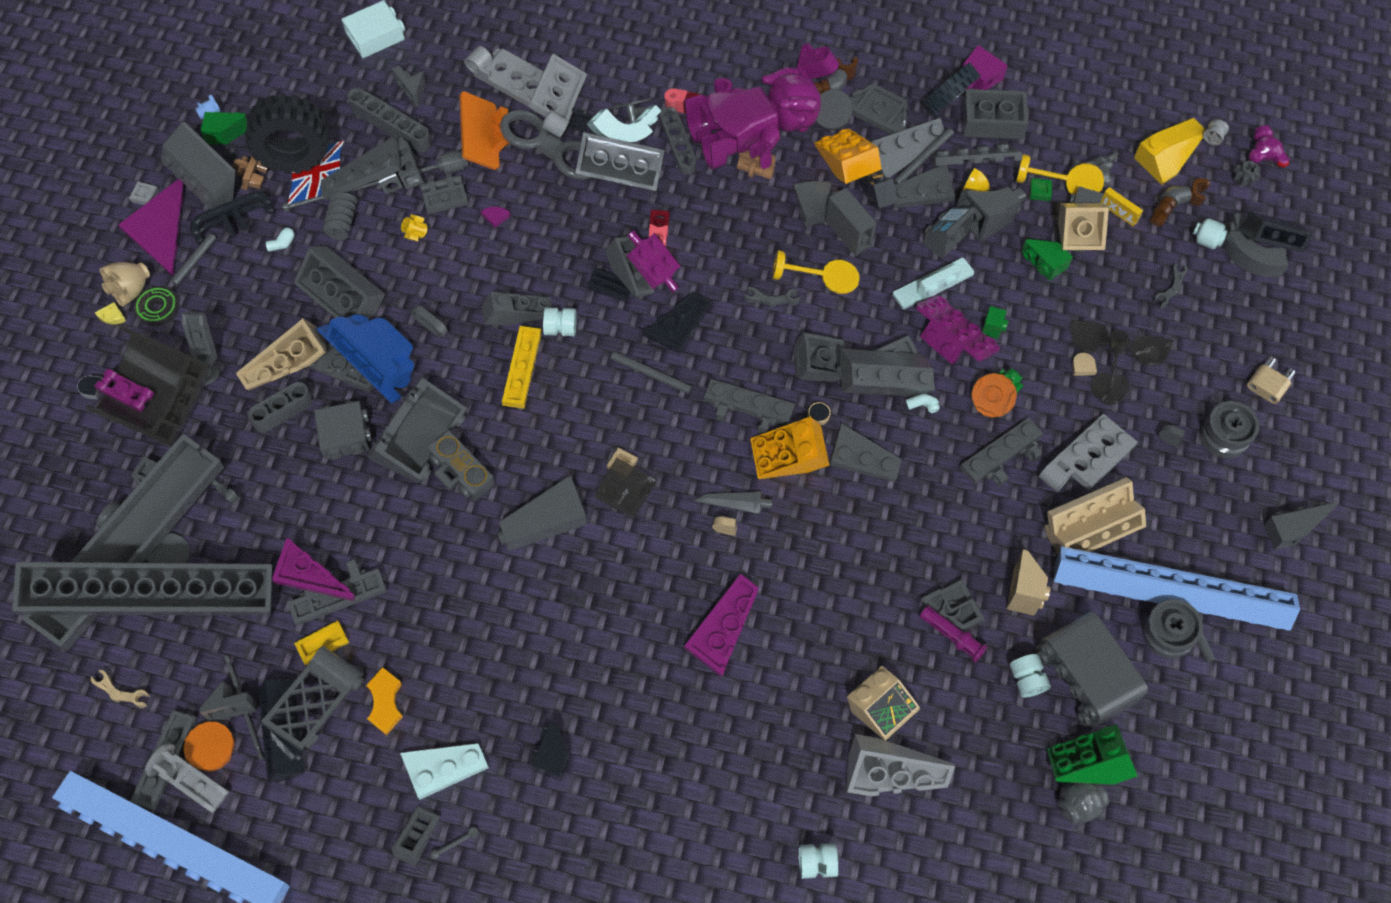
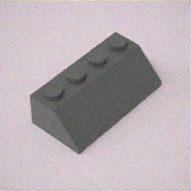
M185 122L181 123L162 145L161 161L163 165L168 167L210 209L233 200L235 170Z
M583 132L575 174L656 191L665 150Z
M327 246L309 247L294 280L295 285L335 318L362 315L369 319L377 312L385 296L381 290Z
M853 349L839 350L842 393L914 397L920 394H929L935 390L933 368L922 354Z

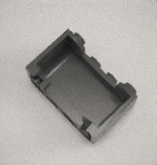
M1092 611L1042 638L1034 650L1035 654H1039L1043 665L1051 667L1055 664L1057 674L1066 680L1073 697L1079 699L1082 703L1078 708L1079 713L1077 716L1082 725L1087 726L1090 731L1137 704L1148 692L1147 685L1097 614Z

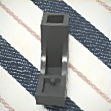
M1243 213L1234 214L1230 222L1227 223L1226 231H1228V235L1223 242L1229 257L1239 267L1252 274L1263 277H1281L1289 266L1285 249L1266 248L1253 242L1250 237L1240 231L1244 223Z

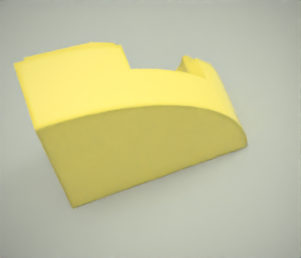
M115 302L95 312L96 316L107 324H120L126 321Z

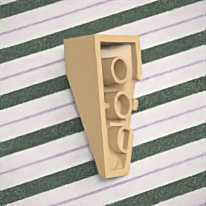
M301 319L236 374L246 390L249 391L310 366L326 353V341L317 331L315 325Z

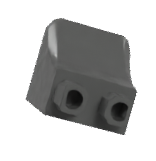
M1006 187L994 191L965 189L961 192L957 207H973L976 209L969 231L981 242L1013 222L1015 215L1021 210L1020 203L1025 200L1026 194L1020 187L1014 190Z

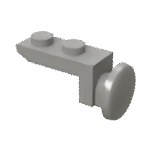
M166 743L160 746L148 760L145 773L149 777L160 773V777L214 813L229 792L176 754L173 756L175 750L173 744Z

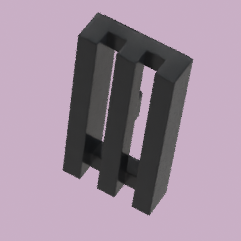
M595 268L594 274L591 275L590 281L587 283L588 289L626 303L631 294L618 276ZM595 282L600 283V284H603V285L607 286V288H606V287H603V286H600V285H598V284H595ZM614 289L624 292L625 294L614 291Z

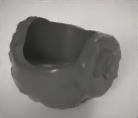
M1069 782L1063 785L1060 791L1058 806L1068 822L1074 825L1089 822L1100 816L1105 806L1108 805L1109 798L1101 784Z

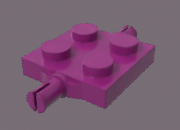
M635 230L628 234L627 237L630 238L635 246L626 256L652 289L656 288L659 284L665 283L672 293L677 290L679 286L671 277L681 266L654 233L648 239L643 240L640 239Z

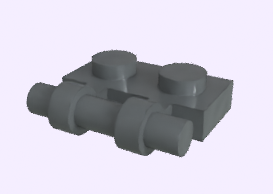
M449 175L445 176V179L437 181L432 179L428 180V183L420 184L428 214L468 205L460 175L454 177Z

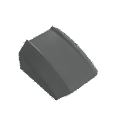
M803 333L796 341L793 351L795 376L798 379L811 381L841 380L836 368L840 366L839 350L846 349L844 341Z

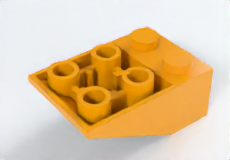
M842 129L835 135L825 136L821 140L814 142L834 175L845 184L882 170L878 147L851 129Z
M812 417L750 438L758 479L809 473L829 466L822 427Z

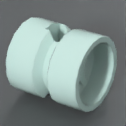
M545 307L543 318L544 335L557 336L561 332L563 336H575L576 308H563L562 311H559L558 308Z
M1039 654L1023 656L1010 663L1014 678L1019 679L1017 687L1021 697L1035 696L1051 688L1047 674L1042 673L1044 666Z
M814 844L799 845L801 878H816L818 874H821L822 877H837L838 857L836 844H820L819 848H816Z

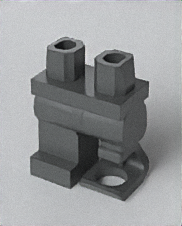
M403 137L397 138L400 171L398 173L407 190L424 182L408 142ZM396 172L378 179L385 194L403 188ZM389 183L397 184V186L392 189L386 187Z

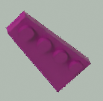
M742 574L739 575L684 646L685 650L720 677L723 676L759 590V587Z

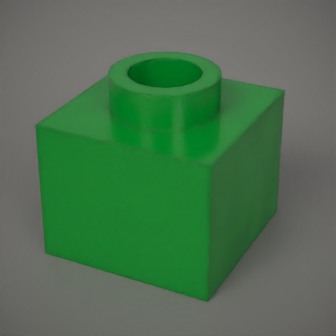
M990 306L982 333L988 337L998 339L1001 331L1005 332L1008 320L1005 319L1007 310Z

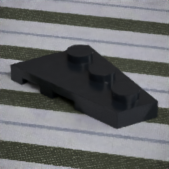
M692 292L675 305L674 309L667 315H662L654 325L644 329L642 335L680 354L710 309L712 301Z

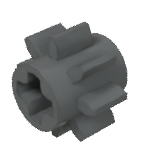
M1243 160L1241 165H1237L1234 173H1236L1234 180H1237L1241 186L1249 185L1251 187L1254 181L1258 182L1261 174L1258 173L1261 168L1253 161L1245 162Z

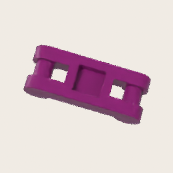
M108 368L103 373L104 377L102 380L97 381L94 385V388L99 392L138 412H142L147 400H151L155 395L148 388L142 387ZM112 381L115 382L112 388L108 387Z

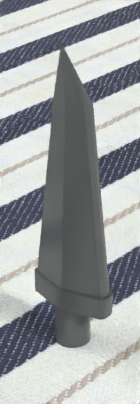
M762 492L708 493L693 500L695 502L754 514H760V508L772 509V499H761Z

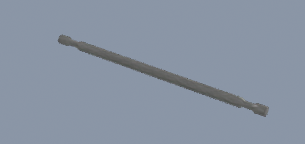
M226 655L224 659L227 662L235 691L239 693L241 690L233 666L230 663L229 655ZM246 713L244 717L255 749L258 752L259 760H263L264 756L261 753L260 744L249 713Z

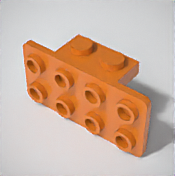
M463 91L459 95L462 157L468 161L497 170L499 168V152L509 144L500 131V122L503 116L508 113V109L501 106L496 111L494 103Z

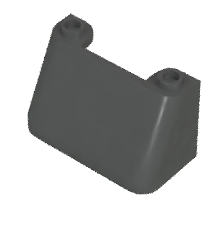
M421 378L407 394L368 453L367 458L418 483L421 480L424 482L432 471L429 469L431 461L428 458L430 456L428 447L448 430L451 431L455 425L460 427L466 418L463 414L467 408L424 378Z

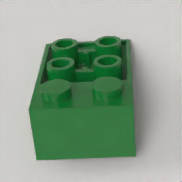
M1117 724L1047 748L1057 782L1114 785L1138 776Z

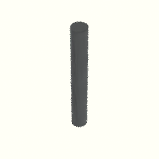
M209 234L170 280L174 285L178 286L213 244L216 240L213 234Z

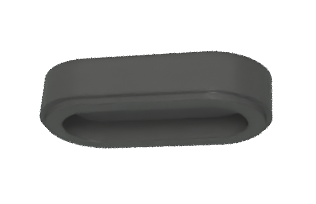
M416 305L411 310L414 319L438 338H443L448 333L445 325L420 305Z

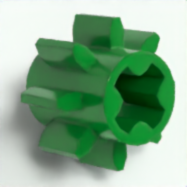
M1010 367L1008 371L1001 369L998 373L1005 375L1013 382L1016 387V393L1024 386L1020 383L1023 377Z

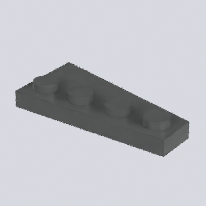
M1009 143L996 144V147L989 148L988 145H980L974 150H969L967 147L957 148L956 152L938 150L937 154L930 156L931 163L935 166L964 164V160H968L969 163H983L984 158L995 162L1004 161V157L1022 160V152L1009 146Z

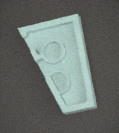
M479 744L400 753L419 800L489 768Z

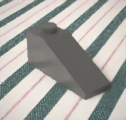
M629 237L615 238L605 249L612 270L634 297L653 295L655 293L654 289H652L626 256L633 250L635 245Z

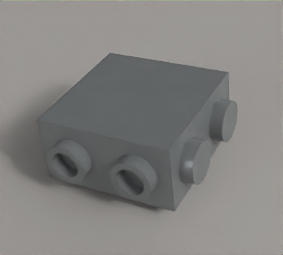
M348 401L342 405L324 406L321 409L314 410L320 450L325 459H338L344 455H358L370 450L369 442L372 441L370 428H366L365 422H369L366 408L362 409L359 401Z

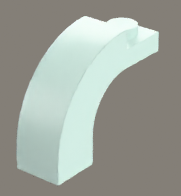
M656 105L649 106L633 123L628 125L619 122L608 109H602L587 125L598 136L635 142L653 132L649 126L656 122L658 119L657 115L661 110Z

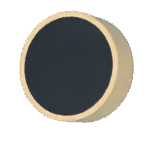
M816 402L809 407L808 417H812L820 425H824L829 421L830 408L825 403Z

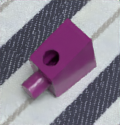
M978 45L965 61L962 68L970 62L981 77L967 89L987 90L1004 79L1008 65Z

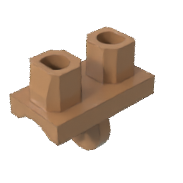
M750 150L739 153L737 168L749 172L748 177L751 178L756 174L772 179L776 163L775 155H772L771 165L766 169H762L760 166V156L755 157V159L750 158Z
M242 156V159H235L232 164L233 168L237 170L235 174L242 176V173H244L241 189L247 191L249 186L260 189L264 176L256 174L255 170L267 173L269 167H263L260 161L257 162L253 157H251L249 163L247 162L248 158Z

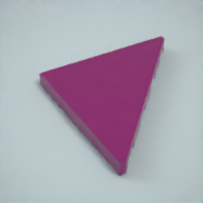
M177 179L118 225L126 235L171 276L174 274V261L178 247L177 237L181 223L180 214L184 199L183 190L185 184L180 179Z

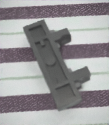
M714 379L710 380L704 396L705 402L712 403L715 408H718L716 412L717 421L724 423L728 410H735L755 416L761 420V424L758 426V433L760 434L768 432L770 424L788 425L795 407L794 403Z
M1027 418L961 464L960 469L974 485L986 478L987 480L992 479L998 487H1001L1008 481V476L1002 470L1003 464L1018 454H1024L1032 463L1040 459L1042 452L1037 447L1038 443L1036 441L1042 438L1044 433L1030 418Z
M355 560L347 562L346 565L351 577L345 578L346 581L340 583H343L355 594L354 601L304 590L303 593H300V598L288 602L295 625H301L387 592L380 570L377 568L366 573V570H359Z

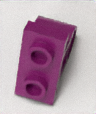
M809 43L802 45L797 65L799 74L809 79L830 75L838 69L839 62L829 47L813 49Z

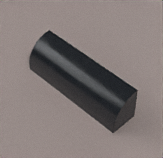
M294 679L265 680L258 688L261 721L294 683ZM296 694L291 695L288 699L289 707L297 706ZM298 711L289 712L291 724L299 723ZM287 713L275 714L270 721L277 726L288 724ZM262 724L268 783L286 781L303 775L305 772L302 751ZM292 728V736L301 742L300 728Z

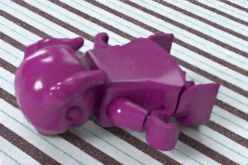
M788 67L762 77L763 83L772 85L768 91V97L761 87L750 89L735 87L733 89L732 82L729 79L718 78L714 82V91L716 93H711L709 97L701 94L685 99L689 132L696 144L701 143L708 167L711 170L722 167L727 163V157L750 150V158L755 159V157L760 156L761 168H768L772 163L771 151L780 140L779 129L784 132H793L797 129L800 132H805L816 122L821 109V95L815 84L806 76L799 74L797 69ZM714 130H721V131H716V132H717L716 134H712V131H714Z

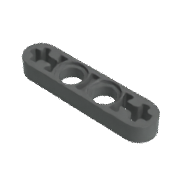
M665 107L660 112V123L679 171L683 174H691L696 170L697 162L677 110L673 107ZM668 115L672 118V123H670ZM676 129L681 133L679 135H672L670 131ZM679 145H684L687 149L684 151H678L676 147ZM686 157L688 164H691L689 166H687V164L684 163V158Z

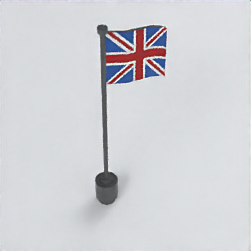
M345 141L329 144L324 159L316 167L313 166L311 170H302L298 174L292 172V187L288 203L282 204L285 212L289 211V208L324 199L321 195V180L341 168V153ZM455 150L440 154L441 159L437 160L438 164L420 168L419 172L422 173L439 168L440 172L445 171V174L464 170V167L469 165L467 160L462 157V151ZM376 180L365 185H362L360 187H357L355 189H352L350 191H347L345 193L378 185L380 183L379 180Z

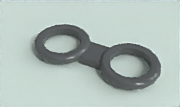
M516 110L503 116L500 122V131L505 140L521 149L536 148L540 153L553 159L558 170L570 178L578 180L592 178L575 174L576 170L570 168L562 158V154L566 151H580L581 141L570 140L563 142L541 128L543 125L541 118L528 111ZM515 120H526L536 126L539 136L531 140L518 138L510 131L509 124Z

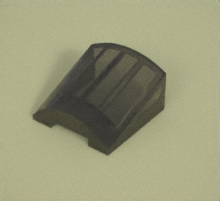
M124 327L123 331L131 336L116 373L142 387L148 388L155 395L151 400H147L142 412H138L105 394L96 407L87 405L85 409L172 446L196 406L206 382L210 364ZM112 381L108 387L112 388L115 382Z

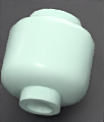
M1207 218L1203 223L1197 224L1193 234L1197 235L1196 242L1198 244L1215 249L1217 246H1222L1228 231L1225 230L1223 223Z

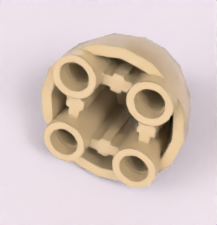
M115 262L100 268L104 281L102 283L103 290L108 295L112 294L122 307L133 301L141 293L146 279L150 277L147 267L141 262L138 264Z

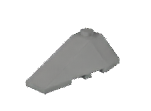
M855 734L848 756L846 790L848 793L878 796L879 792L893 791L895 794L902 793V790L916 788L918 791L947 788L955 765L879 738Z

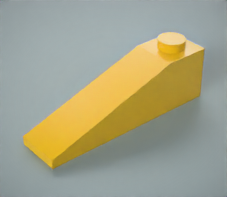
M1192 118L1162 130L1140 143L1134 159L1162 185L1179 173L1184 163H1186L1194 149L1203 139V133L1206 129L1197 120Z

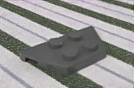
M874 83L866 86L863 90L852 93L850 99L853 103V116L890 135L906 129L907 100Z

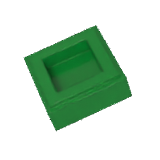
M1031 178L1030 199L1050 201L1052 198V180Z

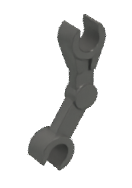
M1178 263L1174 265L1171 271L1173 286L1165 293H1158L1153 300V303L1158 299L1163 300L1159 309L1165 308L1169 299L1179 294L1182 290V280L1188 270L1186 265L1182 272H1179L1176 268Z
M747 287V293L753 294V296L744 294L746 302L763 303L771 308L785 303L797 305L800 297L795 299L790 297L797 295L796 289L789 290L785 295L769 297L763 295L754 287Z
M216 479L210 484L215 486L216 490L233 505L241 499L232 489L229 488L227 490Z

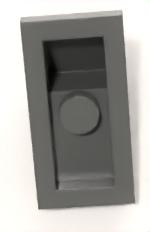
M399 65L392 68L395 82L415 108L418 107L426 86L423 71L411 77Z
M221 682L200 707V714L208 721L214 722L257 711V702L247 692L234 694L231 687L225 682Z

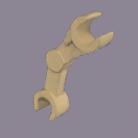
M99 670L104 675L101 682H97L91 677V682L96 687L106 691L113 701L132 702L139 708L147 706L144 702H138L140 696L150 697L146 691L137 690L134 693L119 691L114 687L109 675L103 670Z

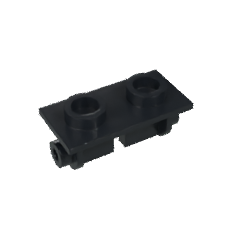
M584 110L573 111L571 115L574 119L569 120V127L572 130L586 133L587 123L594 116L588 115L589 113ZM590 129V134L597 135Z

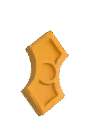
M382 667L366 685L374 699L372 712L367 719L387 736L403 718L396 707V694L402 684Z

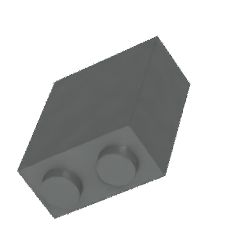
M847 188L840 192H834L829 197L826 223L854 256H857L872 247L877 223Z

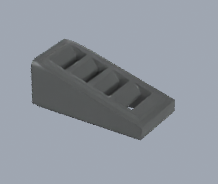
M417 806L392 847L393 856L416 866L440 816ZM421 818L430 823L427 826L418 822V819ZM413 828H417L423 831L424 833L420 834L416 831H413ZM410 837L412 839H415L418 841V843L416 844L414 842H411L408 840V838Z

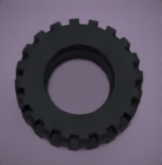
M279 94L277 97L271 95L266 100L262 99L257 102V105H254L250 110V114H248L246 127L247 149L257 162L260 161L263 167H269L274 172L282 171L283 174L295 172V174H298L302 170L308 171L313 166L316 167L326 155V150L328 149V122L324 113L319 111V108L314 103L311 105L310 101L305 98L300 99L297 95L286 96V94ZM291 130L301 134L302 137L285 139L274 135L272 132Z

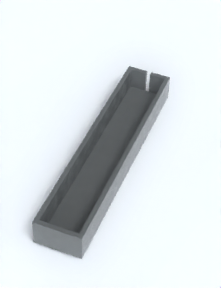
M182 434L72 562L143 563L224 469L221 461L204 448L201 449L200 445ZM24 615L22 620L56 645L68 651L98 615Z

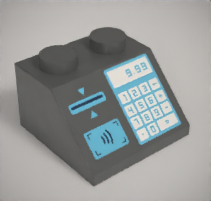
M952 207L947 213L943 212L939 216L937 223L930 225L925 230L923 245L943 259L969 234L976 209L973 207Z

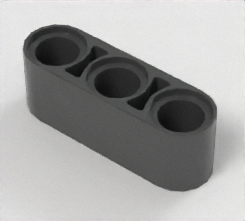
M296 382L251 407L248 411V418L256 431L267 432L309 408L313 399L307 386L302 382Z

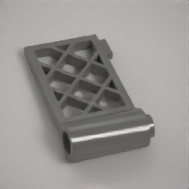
M322 646L315 653L309 665L261 721L262 724L302 751L305 747L310 749L318 739L316 733L348 693L353 690L356 692L364 683L362 678L363 672L325 646ZM311 673L318 678L319 686L304 688V679ZM334 689L340 693L336 700L324 702L323 690ZM320 691V703H306L305 693ZM302 694L304 705L289 707L288 699L290 696ZM322 707L323 716L318 720L309 721L307 709ZM304 710L306 722L291 724L289 712ZM287 713L288 724L277 726L270 720L275 714ZM306 726L307 735L302 742L292 736V728Z

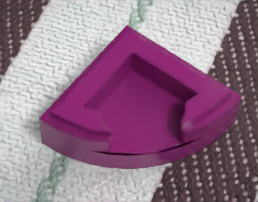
M489 207L481 211V216L494 228L511 217L510 212L501 207Z

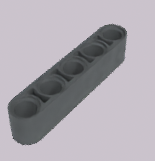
M354 88L349 91L347 97L351 110L355 115L395 139L403 137L408 142L410 148L417 152L424 153L430 150L431 140L429 131L425 126L363 89Z

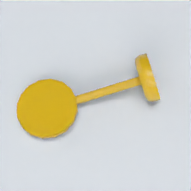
M1027 154L1022 156L1016 180L1017 183H1023L1027 172L1066 180V186L1071 194H1076L1079 186L1101 192L1104 186L1102 171L1091 163L1076 165L1069 171L1068 175L1030 168V156Z
M781 250L776 251L772 279L779 280L784 269L822 275L826 287L838 294L850 293L858 286L860 280L859 273L850 262L834 260L829 262L824 267V270L785 264V252Z

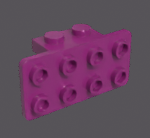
M936 295L917 304L916 309L930 320L920 338L951 364L957 362L964 350L977 361H983L1000 350V347L993 338L982 333L976 324L971 323L964 317L962 312L955 310L949 305L945 298Z

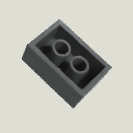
M966 89L962 102L963 137L1024 139L1028 127L1027 92Z

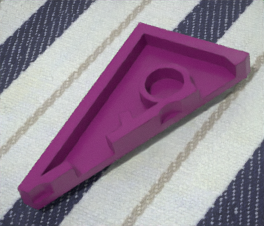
M286 538L272 577L273 583L354 601L355 594L348 587L334 578L329 571L314 561L305 551H302L291 539Z

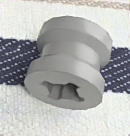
M1214 119L1203 133V138L1211 145H1219L1228 133L1229 127L1224 121Z

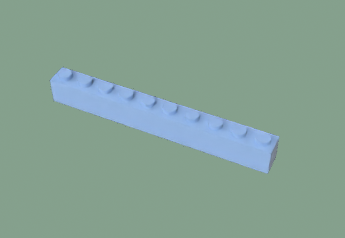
M1062 546L1054 565V582L1156 604L1166 600L1178 599L1189 603L1198 612L1203 614L1217 615L1252 624L1270 626L1276 629L1291 630L1300 611L1297 594Z
M72 771L68 773L52 797L60 802L58 808L69 814H72L74 810L79 812V819L90 825L94 821L101 824L100 830L111 836L117 832L123 836L121 841L132 847H135L136 844L143 846V853L153 858H156L157 855L164 857L163 863L176 870L179 866L187 869L185 875L196 881H199L200 877L208 880L206 886L219 893L222 888L229 891L228 897L238 903H243L244 900L250 903H281L290 888L289 885Z

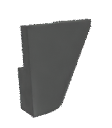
M811 181L793 184V191L799 204V213L804 227L825 222L831 190L830 182Z
M963 580L942 590L940 588L922 598L926 605H929L963 631L985 622Z

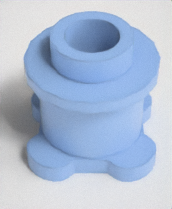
M208 95L210 100L201 104L197 103L198 107L195 110L200 119L204 118L205 112H220L219 106L212 95Z

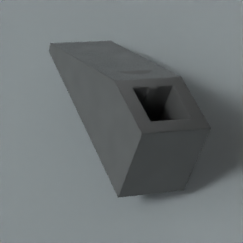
M490 292L481 307L485 324L506 326L543 319L545 307H552L550 297Z
M1321 502L1308 509L1299 507L1290 513L1277 512L1272 514L1264 527L1274 550L1296 546L1337 506V503L1326 504V502Z

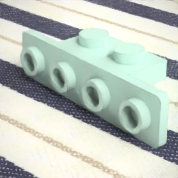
M961 258L894 291L893 297L901 308L905 310L973 276L974 271L967 261Z

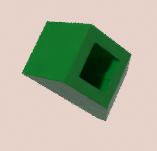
M205 112L201 134L207 144L227 145L246 132L247 116L245 113Z
M1027 239L1021 251L1024 258L1031 262L1038 272L1049 281L1068 269L1073 258L1067 250H1062L1060 243Z

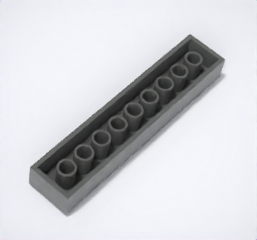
M16 562L12 612L17 615H271L272 564Z

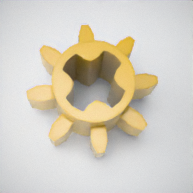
M410 214V218H404L401 224V231L405 233L404 238L412 241H418L419 238H423L427 233V224L423 223L425 218Z

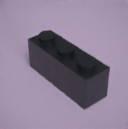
M1249 211L1240 231L1254 241L1299 252L1304 251L1313 234L1298 223Z

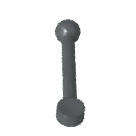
M472 827L466 835L439 850H432L430 852L431 859H438L440 854L470 837H478V829Z

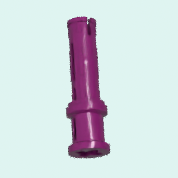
M929 605L919 617L955 643L958 651L962 650L972 657L974 663L978 662L988 648L986 644L982 645L971 637L972 634L970 632H963Z

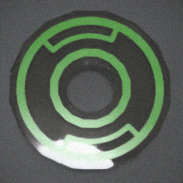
M155 286L139 294L135 300L134 310L136 316L143 324L158 327L167 321H172L177 315L180 305L177 296L171 289ZM158 303H161V304H162V306H161L159 309H157V310H153V309H152V307H153L155 304H158Z

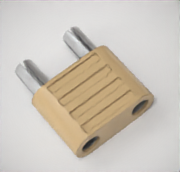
M1269 357L1266 363L1260 365L1247 383V387L1270 403L1277 404L1291 385L1290 380L1294 376L1295 370L1287 378L1292 369H1288L1285 375L1280 374L1272 369L1276 362L1275 358L1267 366L1273 358Z

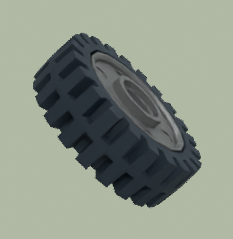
M969 62L937 87L922 102L935 115L966 91L965 89L981 76Z

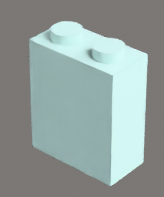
M384 0L342 18L345 33L362 58L405 40L403 35L405 28L402 21L396 19L393 8L391 6L388 7Z

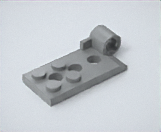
M477 46L464 60L466 67L475 77L526 106L529 105L536 89H529L528 87L531 85L537 86L544 72L507 50L499 48L490 54L484 47ZM500 67L506 68L504 71H497ZM515 76H520V77H522L521 79H516V80H513V79H512V78L515 77Z

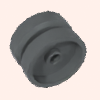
M1222 402L1214 407L1201 427L1200 438L1210 453L1220 458H1235L1243 454L1256 438L1259 432V420L1248 406L1240 402Z
M1178 599L1163 601L1151 611L1144 623V641L1148 648L1157 656L1166 659H1178L1187 655L1201 638L1203 631L1202 618L1198 611L1187 602Z

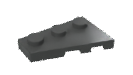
M331 344L326 347L325 354L308 366L313 370L368 393L375 388Z
M841 423L830 466L896 483L902 459Z

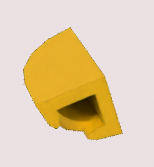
M974 168L963 191L965 189L989 191V182L982 172Z

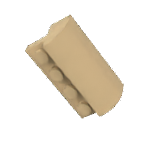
M1126 477L1048 511L1049 524L1045 525V530L1049 541L1057 553H1059L1061 546L1091 552L1145 528V508L1134 500L1132 481Z

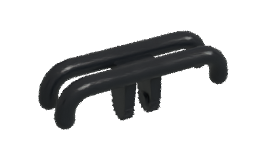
M260 191L250 192L198 214L190 223V231L199 245L204 241L203 233L206 230L223 223L230 236H233L235 231L229 222L230 220L236 218L240 228L244 231L247 230V227L241 215L258 208H263L268 214H273L274 207L271 205L270 198L265 193Z

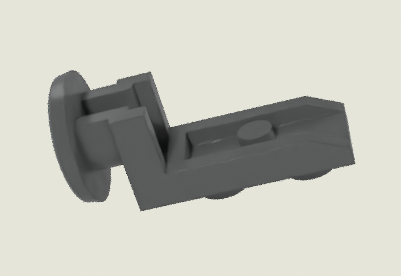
M183 312L182 325L191 351L190 357L185 362L186 369L189 371L186 374V380L193 386L209 385L219 378L220 373L219 368L213 365L218 357L205 313Z

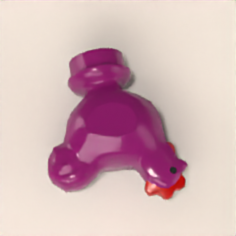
M1264 125L1254 130V140L1257 142L1249 153V160L1255 163H1259L1262 160L1274 161L1277 163V166L1282 168L1288 166L1290 158L1284 152L1281 141L1273 137V131L1270 126Z

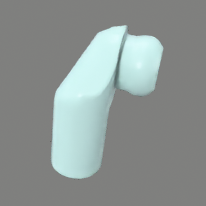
M284 228L276 240L266 241L268 252L288 248L294 238L293 230L291 228Z
M920 394L906 399L909 410L924 406L927 407L930 413H935L940 408L937 398L928 394Z

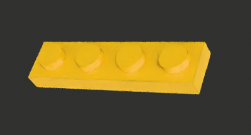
M519 327L502 399L503 406L525 409L542 334L539 328Z

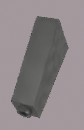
M567 477L500 521L501 531L497 533L501 545L506 544L508 551L587 525L586 515L572 477Z

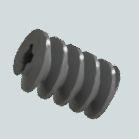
M337 192L330 197L323 232L335 240H345L349 237L348 232L351 229L350 225L352 224L357 199L349 193Z

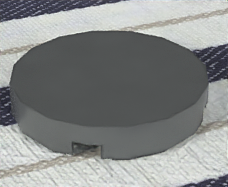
M835 89L822 93L821 109L816 120L822 128L831 131L840 130L850 122L854 112L853 103L849 96L843 91Z

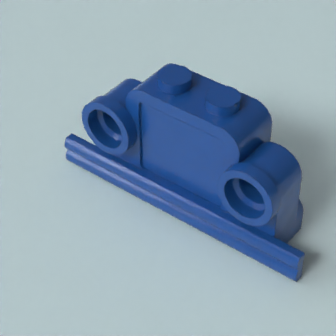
M353 315L347 318H334L330 321L329 325L326 324L317 328V331L390 403L401 399L402 396L394 387L404 388L410 383L414 363L409 358L413 346L387 320L382 318L369 320L362 315Z

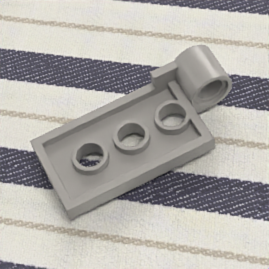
M554 54L548 60L528 107L545 116L541 128L560 138L569 123L573 106L587 74ZM559 77L564 78L566 83L562 82ZM553 91L558 92L560 97L556 96ZM546 105L552 106L553 110H549Z
M1103 414L1049 463L1041 472L1039 478L1054 491L1058 492L1072 476L1089 491L1138 442ZM1101 439L1108 440L1111 446L1103 444ZM1088 452H1094L1098 458H1092ZM1074 464L1083 466L1085 471L1078 470Z

